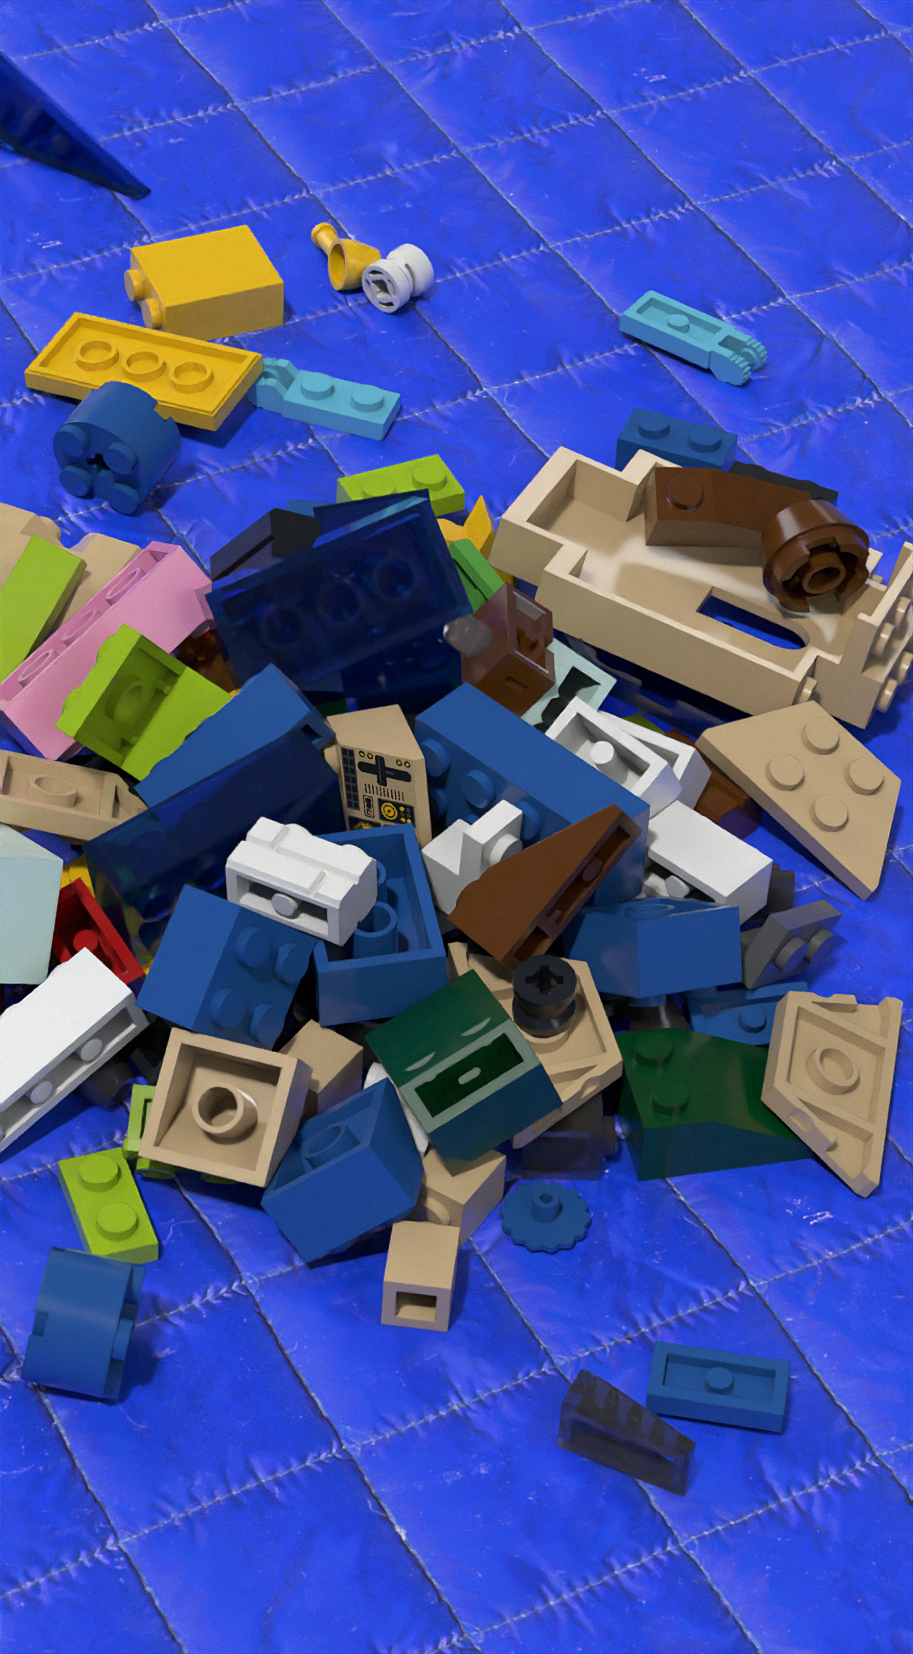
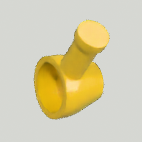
M319 223L311 232L313 243L328 256L329 279L335 290H352L363 286V271L372 263L381 260V255L377 248L357 240L339 238L337 231L330 223Z

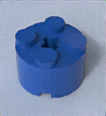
M119 381L105 382L99 389H93L86 395L54 436V455L62 470L59 475L60 483L69 493L75 496L89 494L108 501L114 509L121 513H132L147 498L180 455L182 441L176 423L171 416L165 422L154 410L158 401L142 389Z
M52 1246L34 1311L36 1315L32 1335L29 1334L21 1379L35 1382V1384L117 1400L126 1363L128 1345L130 1346L135 1328L139 1309L138 1303L147 1266L70 1248L63 1249Z

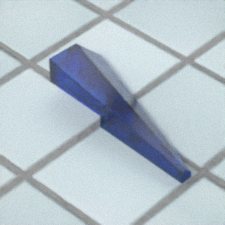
M0 50L1 148L137 201L150 194L152 189Z

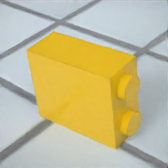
M248 225L130 248V270L124 273V283L129 299L132 302L137 301L142 309L146 328L209 341L283 325L284 282Z

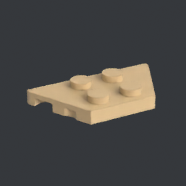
M814 700L708 728L701 734L694 744L863 901L871 895L879 884L901 780Z
M0 749L1 823L17 832H27L35 829L54 833L61 840L75 845H87L97 842L163 856L168 831L163 825H147L145 823L148 807L139 797L134 796L128 791L129 786L118 774Z
M448 943V961L454 978L457 979L469 970L474 969L513 1020L512 1001L514 994L512 978L514 973L494 957L469 954V943ZM561 958L571 965L577 977V990L575 994L576 1015L573 1024L566 1031L557 1036L538 1037L532 1036L518 1027L541 1061L564 1105L511 1137L510 1141L513 1149L524 1147L622 1076L623 1058L587 962Z
M789 991L776 1004L761 1100L856 1194L866 1198L879 1185L903 1001L895 997H885L879 1005L857 1004L855 995L833 994L830 997H821L813 992Z

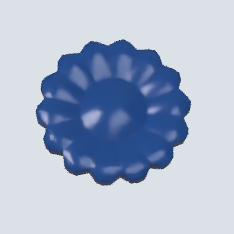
M534 1181L530 1186L519 1185L516 1187L515 1193L505 1195L504 1205L499 1209V1217L502 1219V1230L511 1235L513 1243L525 1245L530 1251L544 1250L553 1253L559 1248H571L574 1245V1241L585 1237V1228L590 1224V1215L587 1213L588 1205L586 1201L578 1199L576 1190L564 1189L563 1185L558 1182L546 1184L543 1181Z

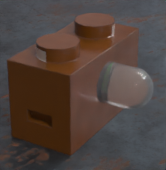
M505 582L472 616L458 613L446 621L443 629L444 638L451 647L461 652L462 684L468 682L521 718L556 684L554 653L547 649L554 638L552 612L508 582Z

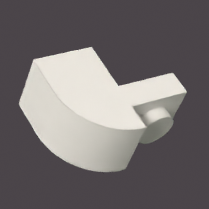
M503 799L472 825L459 818L420 850L434 906L450 915L456 907L459 894L469 883L478 880L487 868L521 851L522 842L519 839L523 811Z

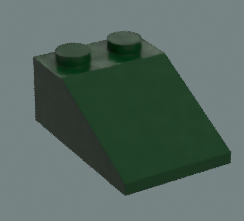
M678 1027L614 1034L623 1058L622 1076L607 1087L638 1181L819 1157L761 1100L769 1049Z

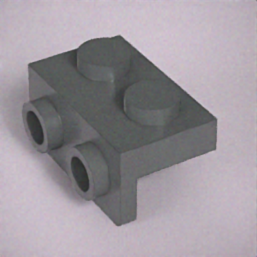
M820 900L771 914L763 926L740 932L742 982L734 984L751 990L806 972L810 964L818 963L832 947L835 935L831 932L843 914L826 900Z

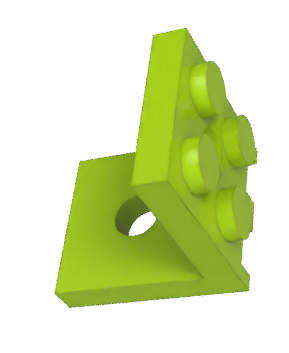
M123 622L116 634L109 636L100 646L96 655V664L82 685L69 693L62 706V715L54 726L139 781H142L158 761L172 754L195 733L196 728L203 720L216 714L233 696L187 667Z

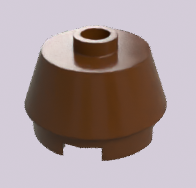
M807 500L791 505L775 515L763 530L761 537L763 584L769 593L777 597L780 605L789 611L808 613L810 612L808 603L821 601L833 595L837 602L840 603L858 591L869 577L870 573L866 567L868 555H870V543L866 532L828 501Z

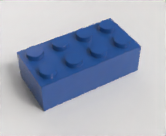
M465 682L416 716L415 739L425 758L430 820L435 821L445 829L450 827L459 818L472 825L504 799L523 811L519 839L522 842V851L614 803L643 832L582 907L633 900L641 893L650 804L468 682Z

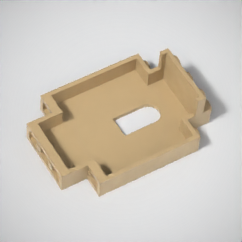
M560 446L500 518L488 563L494 568L538 586L534 600L552 612L553 628L750 715L756 716L814 700L830 715L865 729L876 710L882 713L887 712L898 686L902 687L912 667L913 544L905 541L901 548L888 586L882 585L884 577L876 574L883 553L869 548L870 555H868L866 567L870 574L858 591L840 603L837 602L834 595L821 601L808 603L810 612L798 613L783 608L777 597L769 593L765 588L762 577V548L646 546L643 493L654 467L681 466L641 449L638 450L622 472ZM710 595L793 631L804 640L806 647L791 650L774 646L699 613V610Z

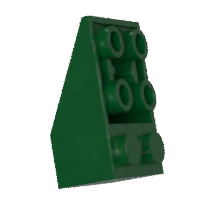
M474 969L469 970L364 1036L451 1175L564 1105L541 1061L512 1018Z

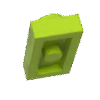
M121 1147L58 1161V1179L85 1252L130 1261L135 1264H144L158 1260V1241L128 1163L123 1157Z

